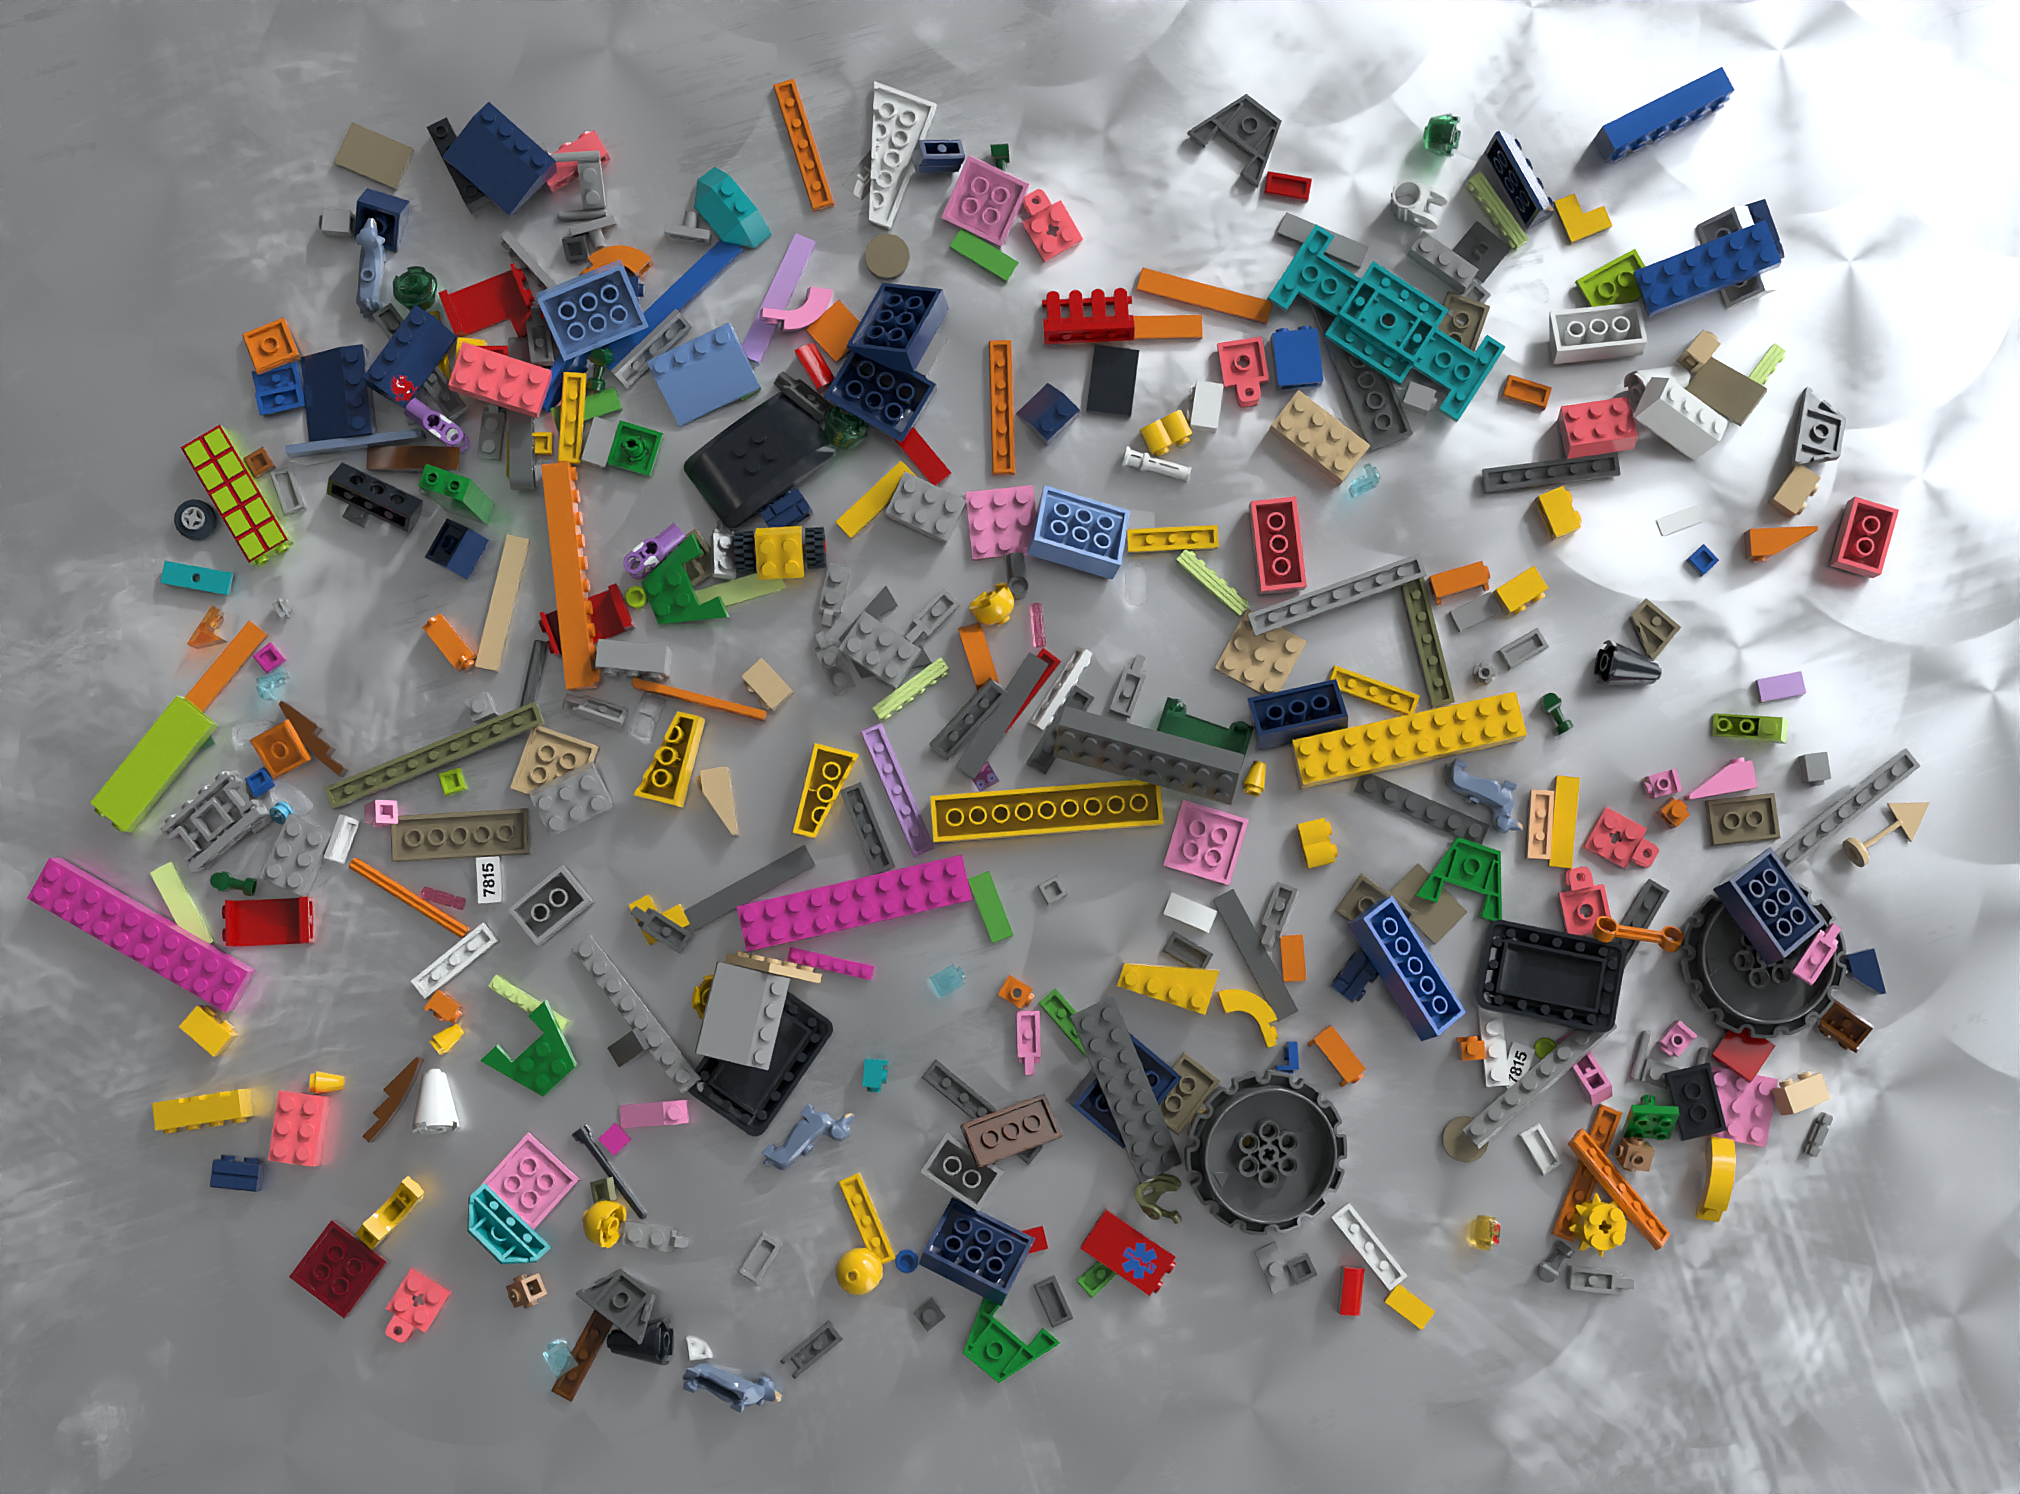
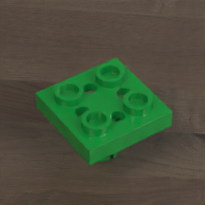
M620 420L607 465L651 477L664 434Z
M1643 1095L1640 1098L1641 1105H1631L1623 1127V1137L1630 1138L1635 1136L1641 1139L1656 1140L1670 1139L1679 1116L1678 1107L1656 1106L1655 1096L1650 1095V1101L1648 1095Z

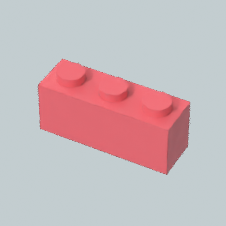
M595 130L582 133L576 141L564 143L559 147L558 151L554 152L567 153L599 150L601 165L611 160ZM577 161L556 162L557 172L547 181L552 192L579 178Z

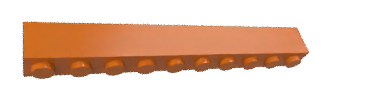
M568 461L541 465L565 685L566 689L571 692L598 688L600 671L595 666L597 647L593 646L595 626L591 623L590 614H593V606L591 601H588L587 592H590V582L585 575V570L588 569V562L586 556H583L582 547H585L584 534H581L580 525H583V517L581 511L578 512L580 493L575 486V481L578 480V473L576 467H573Z

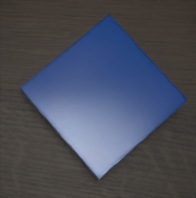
M1703 544L1686 561L1702 577L1719 559Z
M264 766L245 778L255 798L276 786Z

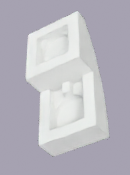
M1171 893L1163 914L1209 933L1217 911Z

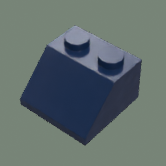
M367 188L357 200L354 239L360 233V230L364 228L368 218H373L376 222L378 236L385 239V242L382 244L384 248L397 252L408 222L410 201Z
M1047 383L1016 415L1048 446L1079 416L1080 409L1064 393Z
M446 518L425 558L467 580L468 576L474 571L475 564L480 555L484 553L489 540L472 529Z

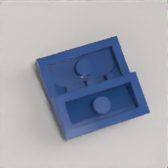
M297 362L282 365L260 375L256 371H252L256 389L255 397L260 416L305 406L302 381Z

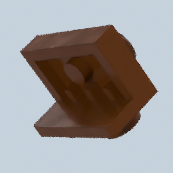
M1836 999L1829 1010L1821 1018H1818L1819 1031L1825 1037L1834 1038L1844 1050H1851L1854 1053L1859 1051V1045L1873 1030L1871 1023Z

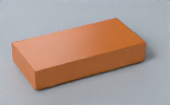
M1509 374L1501 397L1545 410L1552 387Z
M1303 934L1282 936L1280 938L1283 982L1306 981Z

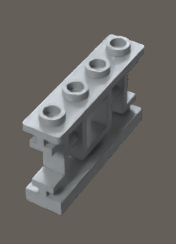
M225 770L215 777L216 781L213 784L206 785L198 792L199 796L194 800L191 799L181 806L182 810L178 814L175 813L169 816L164 821L166 824L160 828L163 833L167 832V837L170 840L176 839L181 835L192 851L184 859L190 862L188 867L192 872L203 871L270 814L264 806H259L257 799L250 800L247 804L235 790L243 782L241 778L237 777L239 774L236 771ZM221 789L230 798L225 804L219 797H213ZM213 807L216 808L226 821L214 832L210 830L201 818ZM237 807L242 814H248L237 821L230 811ZM188 818L197 827L191 833L185 825L179 826ZM202 835L208 842H214L205 850L197 842V839Z

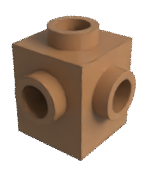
M1632 1136L1630 1139L1622 1137L1620 1145L1616 1147L1615 1157L1624 1170L1636 1172V1170L1649 1172L1655 1150L1647 1141L1639 1137Z
M524 1273L513 1278L514 1283L506 1286L509 1300L514 1308L522 1305L525 1309L538 1304L536 1299L547 1295L539 1273L529 1277Z

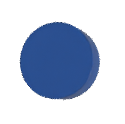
M910 1249L900 1251L895 1259L897 1269L903 1273L913 1272L919 1263L917 1254Z

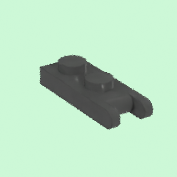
M828 1320L782 1358L780 1362L785 1364L791 1359L798 1368L791 1375L796 1379L844 1338Z

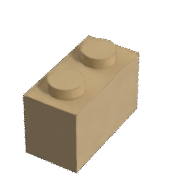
M1702 330L1676 361L1694 375L1709 360L1721 343L1717 341L1718 338L1713 333Z
M1803 465L1792 466L1767 503L1789 518L1796 514L1800 515L1807 506L1805 503L1807 497H1812L1818 490L1819 485L1817 483L1821 477Z
M762 658L741 676L745 680L742 685L751 694L755 691L760 696L757 701L766 710L769 708L773 711L777 710L794 694Z
M1806 1071L1798 1074V1079L1793 1080L1789 1078L1779 1082L1780 1086L1771 1089L1781 1116L1798 1113L1831 1099L1822 1073L1812 1074L1811 1071Z

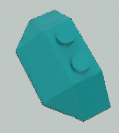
M714 167L697 179L694 208L722 242L748 246L754 249L772 236L758 208L730 175Z
M483 1183L469 1196L467 1232L500 1264L536 1263L551 1248L486 1183Z

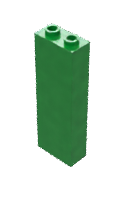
M428 464L425 465L418 486L445 511L488 525L495 503L471 479Z

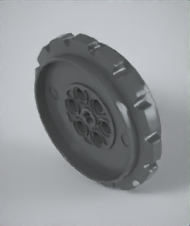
M1796 882L1825 924L1793 950L1787 959L1783 958L1767 966L1760 959V955L1753 945L1745 943V934L1719 897L1716 898L1714 895H1707L1694 910L1693 915L1697 918L1696 924L1689 923L1686 925L1684 940L1681 945L1682 948L1687 949L1689 952L1688 957L1681 959L1685 982L1695 984L1696 989L1691 995L1705 1014H1710L1714 1011L1717 1014L1715 1022L1731 1032L1741 1033L1746 1028L1748 1036L1752 1038H1776L1779 1029L1783 1035H1792L1810 1026V1016L1821 1018L1829 1010L1835 1001L1831 996V991L1833 989L1840 990L1846 972V965L1839 962V957L1846 954L1842 930H1840L1835 938L1839 941L1837 949L1812 986L1791 973V970L1819 930L1825 931L1828 925L1836 920L1828 905L1822 899L1813 902L1811 900L1812 891ZM1740 954L1745 957V965L1743 967L1737 964V957ZM1777 968L1783 971V978L1781 980L1775 977V970ZM1755 972L1759 973L1761 981L1757 985L1752 981V975Z
M1266 1070L1262 1078H1259L1258 1074L1254 1071L1237 1075L1231 1078L1232 1084L1230 1088L1226 1089L1222 1085L1215 1088L1203 1100L1206 1110L1203 1113L1195 1112L1190 1122L1187 1135L1193 1139V1143L1184 1148L1185 1169L1189 1174H1195V1178L1190 1181V1186L1202 1205L1212 1204L1209 1210L1210 1214L1230 1228L1236 1223H1240L1239 1229L1243 1233L1253 1235H1267L1268 1229L1271 1227L1278 1234L1292 1231L1301 1226L1300 1221L1302 1217L1306 1216L1312 1220L1320 1214L1329 1204L1326 1199L1327 1193H1336L1342 1182L1345 1170L1339 1166V1162L1347 1158L1346 1134L1341 1131L1337 1132V1127L1342 1124V1120L1332 1102L1329 1100L1321 1102L1322 1091L1303 1078H1299L1293 1083V1076L1290 1073L1278 1070ZM1270 1124L1271 1129L1269 1133L1262 1134V1128ZM1289 1135L1290 1142L1282 1146V1139ZM1250 1136V1144L1242 1146L1243 1139ZM1267 1148V1149H1268V1151H1267L1268 1155L1265 1157V1156H1264V1154H1265L1264 1150ZM1250 1159V1166L1247 1169H1242V1163ZM1289 1159V1166L1282 1169L1281 1164L1283 1160ZM1270 1171L1269 1178L1262 1181L1261 1176L1263 1172Z

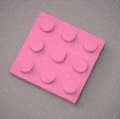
M968 155L941 218L1002 247L1030 183Z
M1033 485L965 492L972 559L1001 558L1004 555L1015 552L1028 555L1027 548L1036 515Z
M1182 800L1163 866L1229 886L1249 819Z
M1711 1066L1727 1131L1707 1136L1766 1147L1775 1099L1771 1089L1777 1087L1778 1079L1756 1075L1753 1081L1748 1083L1730 1069Z
M527 1133L482 1184L486 1183L516 1214L535 1230L580 1179L532 1134Z

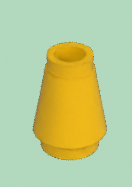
M1253 761L1242 784L1244 793L1260 796L1261 792L1264 791L1265 763Z
M455 1023L453 1026L451 1025L433 1035V1039L429 1042L441 1056L443 1053L447 1054L465 1033Z
M319 1071L310 1073V1092L320 1094L343 1090L344 1076Z

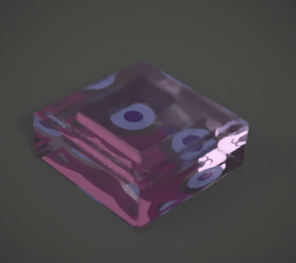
M988 761L984 764L976 778H971L979 792L999 782Z

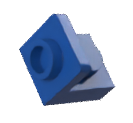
M1297 1041L1286 1042L1287 1046L1283 1047V1060H1287L1288 1065H1274V1070L1294 1074L1293 1070L1299 1069Z

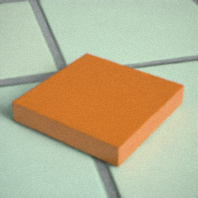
M838 300L806 328V332L837 364L851 351L847 348V344L860 322Z
M284 317L242 334L258 375L300 359L299 352Z
M289 719L249 740L272 779L312 759Z

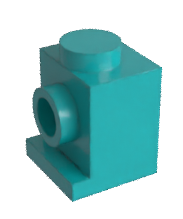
M865 1058L862 1087H867L868 1092L881 1093L882 1083L886 1084L888 1071L883 1070V1067L889 1064V1060Z

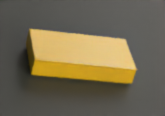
M1400 1284L1396 1285L1384 1300L1385 1303L1421 1330H1423L1435 1313L1433 1309Z

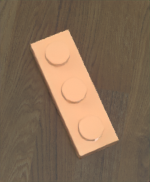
M1530 790L1526 858L1551 859L1554 791Z

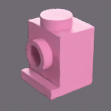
M1676 769L1645 777L1646 782L1643 783L1644 790L1647 795H1650L1651 799L1682 791ZM1660 780L1665 781V788L1660 787Z
M374 800L364 805L365 823H371L374 827L398 824L397 801Z
M1674 1020L1657 1042L1662 1045L1660 1049L1669 1057L1672 1055L1679 1057L1697 1035L1680 1020ZM1676 1036H1679L1681 1039L1678 1045L1674 1043Z

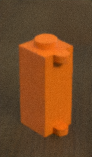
M1479 561L1429 576L1427 582L1433 601L1438 606L1442 604V598L1479 587H1483L1484 592L1489 591L1488 579H1490V572L1487 565L1484 566L1483 562Z
M441 613L431 617L422 626L457 671H467L475 664L474 660L477 659V656Z
M1328 1025L1307 1043L1309 1047L1315 1044L1343 1079L1339 1083L1340 1087L1345 1086L1349 1082L1354 1084L1364 1076L1362 1072L1366 1068L1332 1025Z

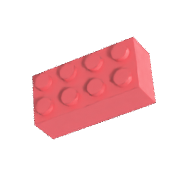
M462 342L448 385L451 391L539 418L552 379L551 370Z
M1296 496L1251 501L1248 507L1259 595L1305 590L1307 583Z

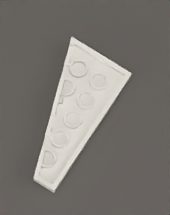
M875 81L869 222L890 230L914 169L911 154L917 141L925 140L935 115L937 104Z

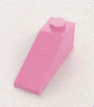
M1744 757L1730 760L1731 764L1722 767L1684 796V800L1688 801L1757 788L1752 760L1745 761Z
M1573 1032L1557 1039V1044H1561ZM1591 1052L1571 1068L1574 1077L1592 1107L1613 1096L1612 1085Z
M689 1099L619 1105L621 1128L691 1122Z

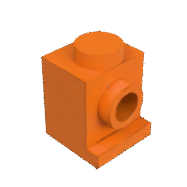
M1673 797L1667 800L1655 812L1670 829L1678 827L1690 816L1686 811L1688 809L1687 806L1680 799L1676 800Z
M1011 975L1008 976L997 994L1020 1009L1023 1005L1028 1007L1034 997L1031 994L1033 990L1031 987ZM1016 988L1022 991V995L1018 998L1013 996V990Z
M437 990L423 1009L426 1011L434 1010L433 1015L442 1022L447 1020L455 1024L461 1017L462 1012L460 1011L464 1006L443 990Z
M1480 1036L1456 1037L1458 1060L1486 1059L1484 1040H1480Z

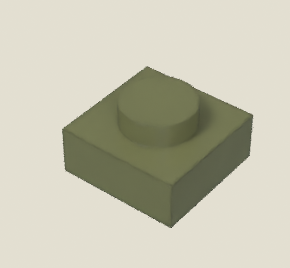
M613 1177L590 1182L594 1204L599 1201L617 1200Z

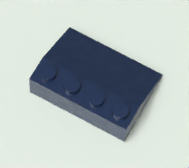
M490 102L471 118L443 155L444 160L509 217L557 172L556 160Z
M1499 130L1493 135L1484 154L1528 230L1551 218L1555 212V206L1552 199L1545 195L1542 181L1533 174L1530 160L1524 158L1519 141L1514 139L1510 133Z
M882 283L849 340L847 348L893 370L915 372L949 310L943 289Z
M363 344L337 347L300 357L309 442L377 434L373 390L367 386L363 379V376L370 368L369 350Z
M850 351L825 393L824 398L902 443L936 393L937 384L917 372L893 370L856 352Z
M1771 847L1713 888L1716 895L1767 966L1788 956L1825 924Z
M1129 1033L1157 1103L1160 1105L1182 1076ZM1091 1069L1066 1101L1124 1149L1122 1139Z
M952 1197L922 1253L919 1265L1002 1306L1035 1238Z

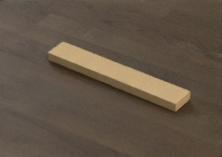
M508 534L506 536L475 667L499 672L530 544L529 539Z

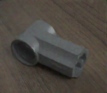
M1015 552L1004 555L1008 588L1014 600H1021L1026 597L1029 588L1024 554ZM1019 583L1023 585L1024 590L1022 592H1015L1012 586Z

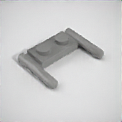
M600 151L551 154L550 156L556 162H578L583 210L558 212V220L607 217Z
M1643 1030L1629 1078L1667 1089L1663 1073L1680 1068L1645 1058L1651 1032ZM1701 1047L1699 1049L1695 1065L1706 1063L1709 1052L1707 1048Z

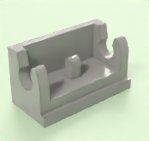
M598 417L593 418L581 463L601 469L606 467L618 428L617 423Z

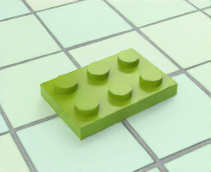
M1633 249L1576 280L1575 284L1589 307L1631 303L1641 297L1634 281L1633 273L1635 270L1646 266L1636 249Z

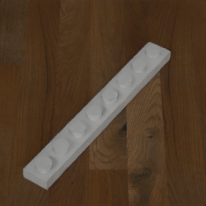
M1417 554L1249 613L1247 617L1255 637L1425 577L1427 573L1420 555Z
M1907 748L1903 749L1774 851V853L1787 871H1790L1917 770L1920 764Z
M591 935L586 936L571 950L632 1029L639 1028L649 1045L648 1050L680 1092H686L701 1077Z
M1614 1024V1027L1607 1033L1576 1029L1462 1130L1463 1133L1480 1149L1617 1028V1025Z

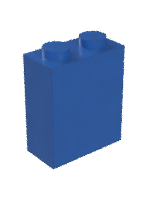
M1311 326L1298 327V330L1289 331L1288 328L1275 330L1270 337L1276 391L1321 386L1323 383V372L1317 328L1311 329Z

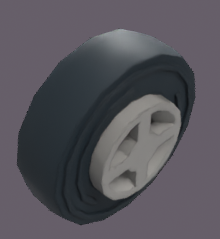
M191 499L185 501L178 506L174 514V523L177 531L190 540H201L208 537L216 526L217 518L213 508L202 500Z

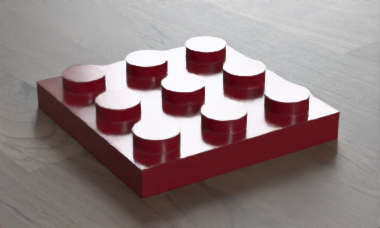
M333 1219L289 1278L345 1319L386 1266L388 1260L375 1250H371L363 1241Z

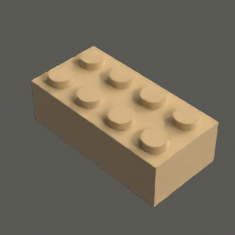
M1300 390L1297 391L1268 430L1339 486L1370 447L1366 441Z

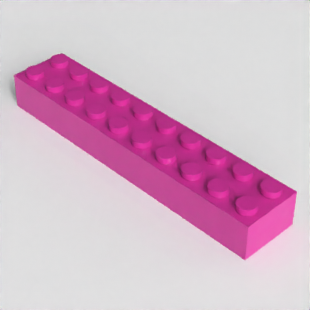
M962 855L737 906L746 952H752L972 901L963 858Z
M60 857L48 859L27 899L224 1012L235 1010L256 972V969L216 946L207 943Z

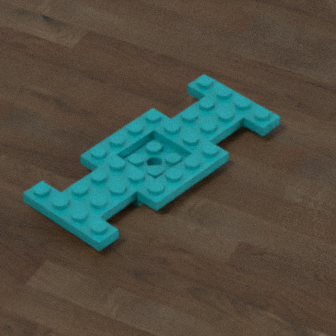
M1316 224L1267 300L1286 312L1296 295H1301L1335 317V320L1324 335L1325 338L1400 386L1410 369L1413 368L1448 390L1449 393L1438 411L1453 421L1458 422L1506 346L1486 335L1475 352L1438 329L1439 324L1449 309L1372 261L1360 279L1323 255L1335 236ZM1385 315L1391 316L1394 324L1392 326L1384 325L1382 317Z

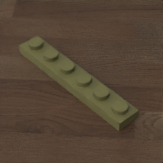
M1422 577L1401 585L1431 708L1454 703L1455 700L1425 580Z

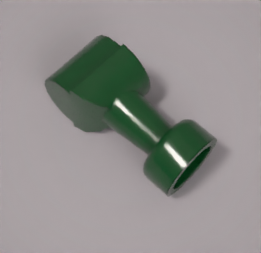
M1008 143L990 144L991 159L995 163V167L1006 172V163H1010Z
M608 347L596 348L589 355L590 362L594 364L593 377L588 378L587 387L599 391H604L606 382L602 380L605 368L614 361L613 352Z
M1547 693L1540 699V710L1552 716L1557 723L1555 730L1560 735L1573 728L1574 725L1570 719L1565 720L1560 709L1562 704L1561 698L1555 693Z
M225 871L214 873L210 878L211 885L222 892L236 889L242 890L244 895L252 897L257 887V879L248 877L243 881L234 878L231 873Z

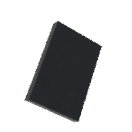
M1095 344L1086 412L1131 418L1139 350Z
M1710 1062L1663 1073L1671 1105L1679 1109L1676 1125L1680 1141L1727 1131Z

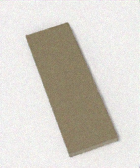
M528 808L398 816V824H390L392 862L531 854Z

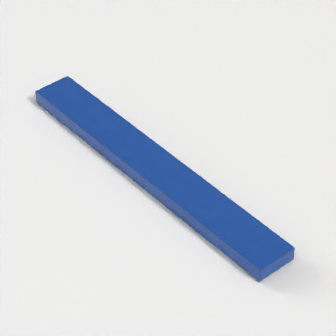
M720 239L643 313L648 328L615 340L608 346L613 352L614 361L607 368L611 371L675 309L680 312L743 252V248L740 245L722 242Z

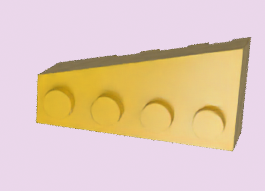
M677 711L661 746L653 756L652 763L648 770L646 769L639 787L636 788L634 796L683 808L705 724L704 718Z
M817 743L813 744L791 834L811 839L816 837L859 754Z
M1124 962L1117 986L1205 1015L1219 970Z
M250 1088L152 1103L155 1131L163 1130V1134L178 1132L177 1127L186 1126V1131L201 1129L200 1124L209 1123V1127L224 1125L223 1120L232 1119L233 1124L247 1122L246 1117L254 1116Z

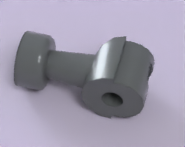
M1559 1241L1555 1249L1557 1252L1549 1261H1543L1538 1264L1537 1276L1546 1283L1558 1279V1268L1565 1257L1571 1258L1575 1252L1562 1241Z

